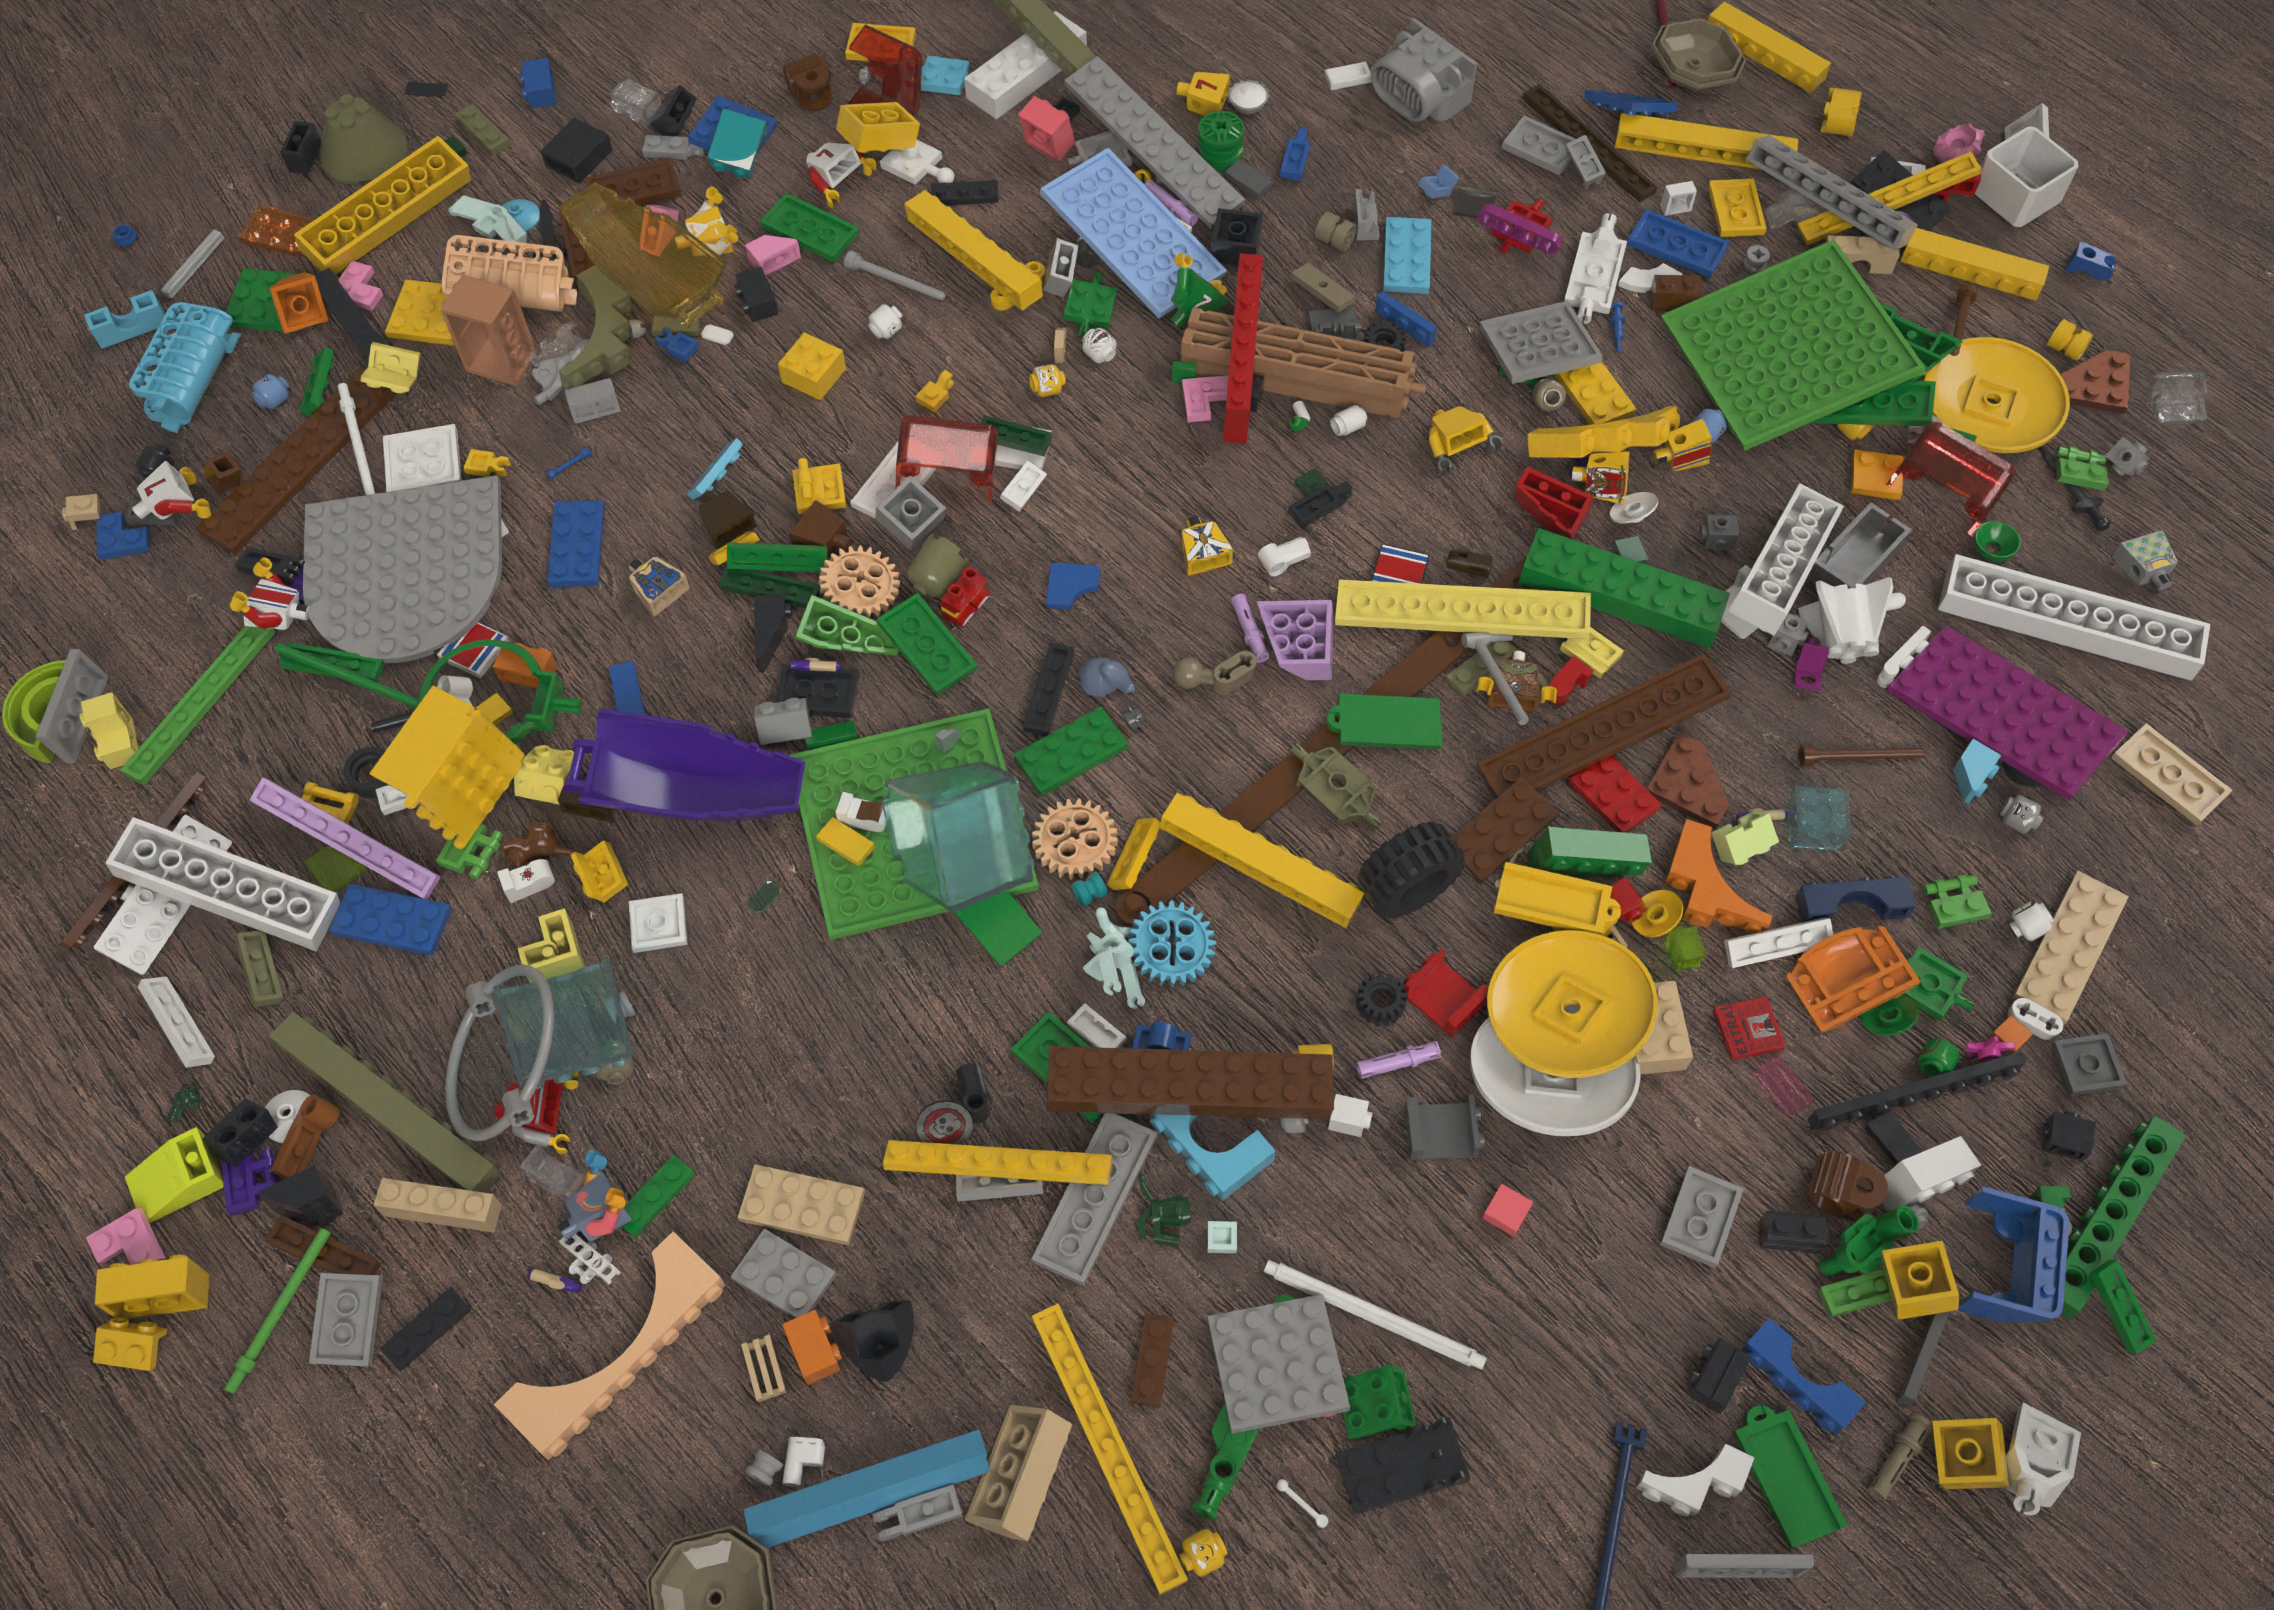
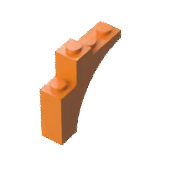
M1686 819L1665 884L1672 886L1676 890L1690 892L1682 919L1689 921L1695 926H1705L1708 928L1712 920H1716L1722 925L1734 926L1745 930L1749 934L1767 931L1773 915L1762 912L1741 899L1727 885L1719 873L1711 851L1712 827Z

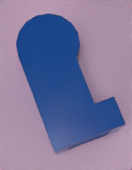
M2080 241L2070 255L2065 271L2074 274L2076 270L2092 275L2096 280L2106 281L2113 275L2116 258L2106 251Z

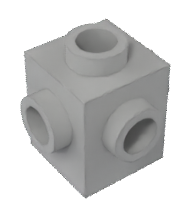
M2122 437L2105 455L2114 463L2111 467L2122 476L2125 473L2133 476L2135 473L2137 475L2140 474L2147 467V461L2150 459L2145 454L2148 450L2137 440L2132 443L2125 437Z
M1788 613L1776 634L1772 636L1768 647L1792 657L1797 645L1803 646L1807 638L1808 632L1804 630L1808 621Z

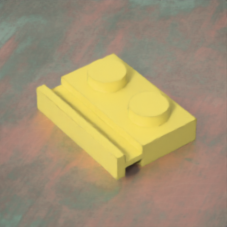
M1591 627L1589 639L1568 638L1560 647V651L1570 658L1574 656L1593 669V674L1599 679L1622 657L1624 650Z

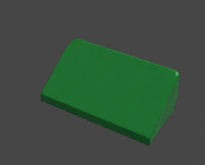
M855 721L811 729L812 737L805 738L807 750L858 739Z

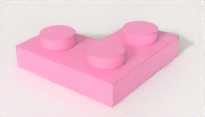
M351 261L338 281L357 307L373 311L383 296L381 288L367 285L374 274L372 266Z
M1229 375L1182 379L1187 422L1211 420L1209 402L1227 399Z
M142 1208L133 1209L86 1237L97 1263H104L123 1251L130 1265L139 1264V1261L144 1259H155L157 1261L166 1259Z

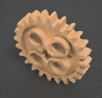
M849 546L848 553L839 549V557L832 553L831 560H825L824 568H821L819 576L820 593L824 594L823 600L830 601V603L857 614H865L869 619L871 613L879 617L880 611L888 612L889 605L893 606L895 598H898V589L900 587V581H898L899 572H894L895 564L888 565L889 557L880 558V551L874 555L872 554L871 547H869L867 552H863L862 546L858 547V551H854Z
M1079 798L1076 805H1072L1070 799H1067L1066 806H1062L1060 802H1057L1056 810L1048 807V816L1040 814L1041 822H1035L1036 831L1032 832L1034 840L1032 843L1033 849L1036 850V858H1042V867L1049 865V873L1057 869L1060 878L1065 872L1069 873V879L1072 880L1074 873H1078L1080 879H1083L1084 872H1088L1090 875L1093 873L1094 868L1103 871L1102 862L1110 864L1109 855L1115 856L1116 854L1115 846H1118V838H1116L1117 828H1114V819H1109L1108 811L1101 813L1100 805H1097L1094 809L1091 808L1090 800L1085 806L1081 805V799ZM1083 821L1087 824L1077 825L1076 823ZM1056 831L1063 832L1061 835L1052 834ZM1091 842H1094V843H1097L1098 845L1091 847V846H1088L1087 844H1089V843H1091ZM1067 852H1071V853H1073L1074 855L1067 857V856H1064L1063 854H1064V853H1067Z

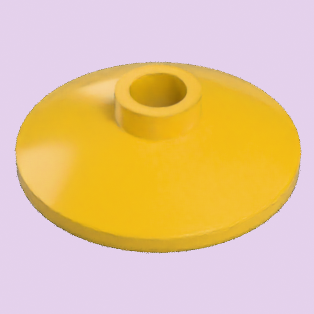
M1657 890L1650 892L1641 898L1648 910L1643 912V916L1640 919L1632 922V925L1642 936H1662L1674 929L1681 920L1683 903L1678 895L1672 891Z

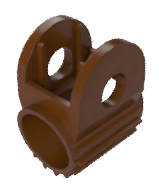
M814 53L783 65L790 95L795 96L802 108L808 111H820L831 104L832 92L829 84L831 75L826 63L819 55ZM812 94H819L821 96L817 100L809 99Z
M1825 1152L1820 1153L1817 1157L1806 1197L1816 1208L1829 1215L1857 1220L1865 1213L1871 1215L1876 1207L1886 1199L1888 1184L1885 1176L1876 1167L1859 1161L1850 1154Z

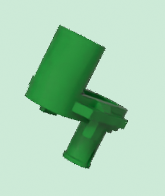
M1902 1205L1877 1217L1867 1213L1861 1215L1840 1234L1841 1245L1836 1249V1254L1820 1260L1819 1267L1821 1272L1827 1277L1843 1270L1847 1273H1854L1856 1271H1861L1867 1275L1872 1273L1882 1264L1883 1250L1893 1249V1242L1917 1232L1919 1222L1915 1212L1908 1206Z

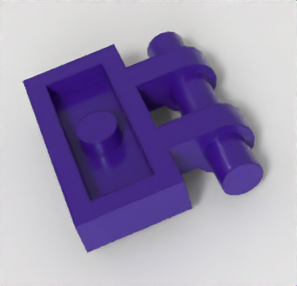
M272 1149L262 1150L261 1160L254 1161L253 1155L250 1154L237 1168L221 1160L226 1210L230 1216L260 1208L258 1198L260 1195L258 1191L278 1182L276 1181V1174L270 1171L275 1161ZM262 1172L264 1183L257 1185L256 1174Z

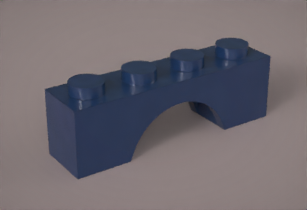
M1888 876L1876 880L1862 878L1850 882L1835 880L1831 883L1823 884L1809 882L1802 885L1796 895L1802 923L1825 917L1832 920L1837 907L1845 903L1864 904L1873 909L1882 920L1908 918L1916 907L1908 877Z

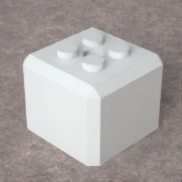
M2026 127L1987 152L1981 165V181L1975 195L2014 227H2022L2062 201L2078 169V161L2036 127Z

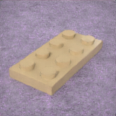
M2147 723L2111 757V759L2196 826L2233 791Z
M755 1164L738 1214V1220L744 1223L850 1245L865 1190L862 1187Z

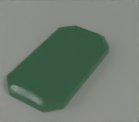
M772 880L766 881L747 900V906L755 913H762L781 894V887Z

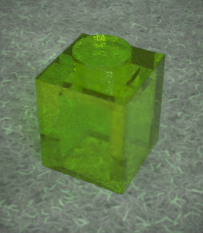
M1680 926L1669 932L1664 944L1675 972L1700 967L1707 954L1696 927L1686 928L1685 926Z

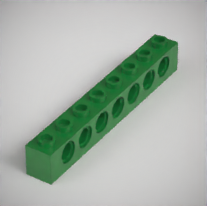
M2154 1116L2147 1123L2142 1121L2133 1133L2137 1137L2134 1143L2129 1142L2120 1154L2124 1158L2120 1165L2116 1163L2107 1175V1178L2111 1179L2107 1186L2103 1184L2095 1194L2093 1199L2097 1203L2094 1208L2089 1206L2082 1215L2080 1221L2084 1223L2080 1230L2076 1228L2068 1238L2070 1247L2067 1250L2065 1276L2070 1277L2075 1285H2070L2065 1279L2064 1302L2061 1315L2068 1320L2081 1311L2095 1288L2090 1273L2106 1261L2112 1260L2186 1137L2184 1133L2157 1116ZM2146 1146L2151 1148L2153 1153L2149 1152ZM2132 1167L2136 1168L2141 1175H2138ZM2119 1188L2124 1190L2127 1193L2128 1197L2124 1196L2120 1192ZM2106 1210L2110 1211L2115 1219L2108 1216ZM2092 1232L2097 1233L2100 1236L2101 1241L2097 1240L2093 1236ZM2079 1254L2085 1256L2088 1263L2083 1262L2080 1259Z

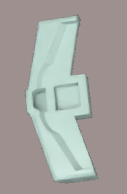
M463 195L448 209L452 216H460L475 221L472 224L474 230L488 239H493L498 234L504 241L527 242L525 230L508 213V210L499 204H492Z

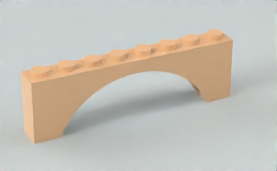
M674 1232L651 1252L656 1272V1287L652 1307L640 1333L620 1357L598 1373L567 1385L538 1387L517 1382L494 1404L547 1460L552 1456L556 1457L561 1454L567 1447V1442L575 1434L583 1432L590 1424V1419L598 1411L602 1412L611 1404L612 1397L620 1389H626L635 1379V1374L642 1367L646 1368L651 1365L657 1358V1353L665 1345L672 1344L679 1336V1331L687 1323H693L700 1316L701 1309L708 1302H714L722 1294V1288L725 1284L721 1277Z

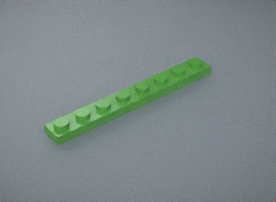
M245 626L120 771L128 778L145 786L276 633L275 630Z

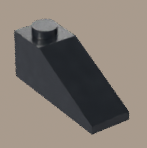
M784 593L754 596L755 656L759 672H765L788 629V618H792L791 603H786Z

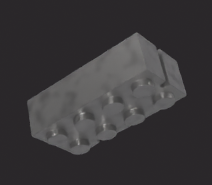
M1870 503L1829 545V548H1826L1816 559L1806 579L1816 585L1817 581H1823L1833 587L1847 584L1848 589L1856 588L1855 584L1867 585L1904 547L1912 529L1893 517L1883 535L1880 532L1889 514L1873 503Z

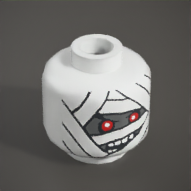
M1102 328L1091 329L1084 335L1082 340L1083 351L1093 361L1102 363L1114 358L1117 343L1107 331Z

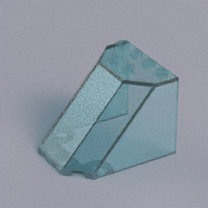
M608 956L603 957L598 964L546 979L554 1002V1030L548 1060L536 1089L543 1088L544 1081L554 1079L555 1084L572 1080V1074L580 1071L583 1072V1076L601 1072L600 1066L612 1063L613 1068L629 1064L628 1058L633 1057L634 1052ZM534 982L501 990L499 985L493 987L519 1088L525 1086L530 1075L542 1031V1003L539 990Z

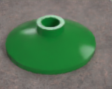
M1901 995L1863 1013L1862 1022L1864 1027L1873 1034L1880 1036L1897 1035L1910 1029L1916 1023L1919 1017V1008L1913 999Z

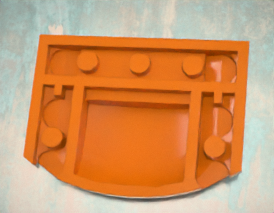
M1877 926L1878 930H1862V927L1829 936L1808 949L1798 959V963L1792 973L1789 971L1786 979L1821 1033L1841 1027L1847 1021L1892 998H1898L1921 982L1884 926Z

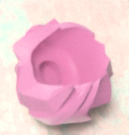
M1970 123L1947 130L1942 136H1938L1933 148V156L1940 164L1968 152H1972L1974 157L1978 159L1977 154L1981 153L1980 145L1985 135L1984 130L1974 128Z

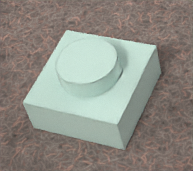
M1208 1221V1253H1237V1222Z

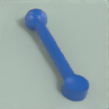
M584 448L578 456L555 470H549L547 472L548 478L553 479L557 473L580 459L589 458L591 456L590 450Z

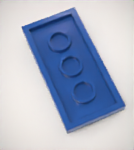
M1648 209L1644 211L1627 241V245L1709 278L1714 274L1730 244L1727 240Z
M603 500L554 503L547 579L549 588L599 586L605 513Z
M349 884L329 931L334 936L433 956L451 914L452 907L446 903Z

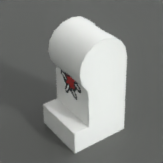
M544 859L535 860L527 866L511 871L506 868L497 872L504 893L510 903L547 889L555 882L549 862Z

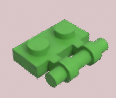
M2058 446L2056 448L2055 455L2064 457L2059 458L2055 464L2057 482L2105 491L2109 485L2107 467L2097 465L2105 464L2107 459L2105 455L2098 454V451L2088 450L2087 452L2077 450V447Z
M481 824L467 845L461 850L454 846V841L457 838L456 835L452 840H448L436 862L441 867L461 874L467 865L471 866L472 869L468 875L478 880L481 873L486 872L489 866L488 861L493 852L496 853L501 846L499 842L503 834L494 830L491 836L487 837L485 836L487 828ZM478 846L484 847L479 857L473 855Z
M1961 874L1956 875L1954 879L1945 881L1943 879H1936L1930 884L1922 886L1925 895L1934 894L1936 900L1929 902L1928 908L1938 929L1990 917L1992 913L1982 891L1971 892L1969 886L1978 884L1976 875L1966 876ZM1957 890L1958 895L1948 897L1946 891Z

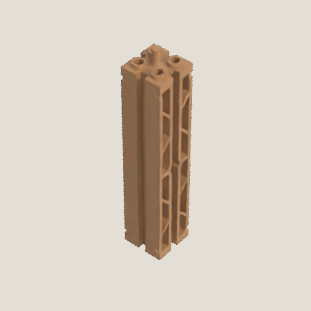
M1193 307L1188 321V328L1185 329L1181 341V355H1183L1181 361L1196 363V377L1229 375L1233 315L1213 311L1205 312L1202 309ZM1257 321L1253 374L1264 376V391L1345 408L1357 405L1362 407L1365 412L1383 416L1390 415V417L1400 419L1402 410H1407L1410 396L1406 395H1409L1410 392L1425 394L1427 386L1415 383L1414 378H1410L1414 377L1417 363L1413 362L1414 352H1401L1395 348Z

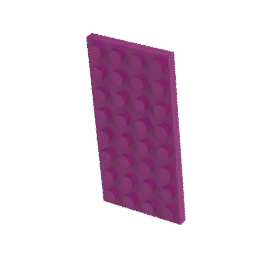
M1946 625L1929 642V645L1891 682L1887 689V692L1970 742L1974 739L2001 755L2000 760L2069 801L2125 738L2128 730Z

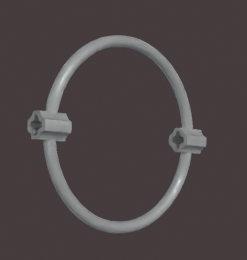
M529 965L508 967L496 974L487 983L479 981L475 984H470L465 990L470 1006L460 1023L451 1048L446 1072L445 1099L448 1116L453 1127L462 1137L468 1140L484 1141L502 1133L510 1125L520 1127L521 1125L529 1124L535 1117L530 1099L542 1077L551 1048L554 1030V1002L546 978L540 971ZM516 976H526L536 984L539 990L543 1013L541 1038L532 1070L523 1089L516 1088L513 1091H507L503 1095L502 1102L506 1114L488 1128L481 1130L472 1129L462 1119L457 1102L458 1069L467 1036L476 1016L482 1018L485 1015H491L496 1009L492 993L507 980Z

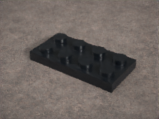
M1883 150L1851 181V185L1866 194H1870L1913 176V174ZM1934 193L1895 209V211H1901L1909 215L1913 222L1918 224L1916 228L1930 231L1951 210Z

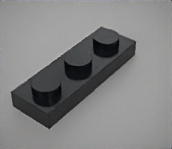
M997 180L931 184V195H935L945 206L999 203Z
M450 1287L381 1346L380 1349L401 1372L472 1310L456 1291Z

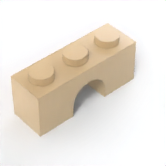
M1828 235L1825 242L1835 240L1851 263L1859 260L1867 261L1869 273L1892 274L1899 257V249L1893 250L1873 237Z

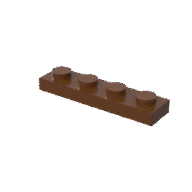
M581 207L559 211L574 283H577L576 275L594 266Z
M281 1215L264 1241L273 1247L302 1259L318 1232ZM328 1238L312 1265L335 1274L375 1275L381 1263L364 1253Z

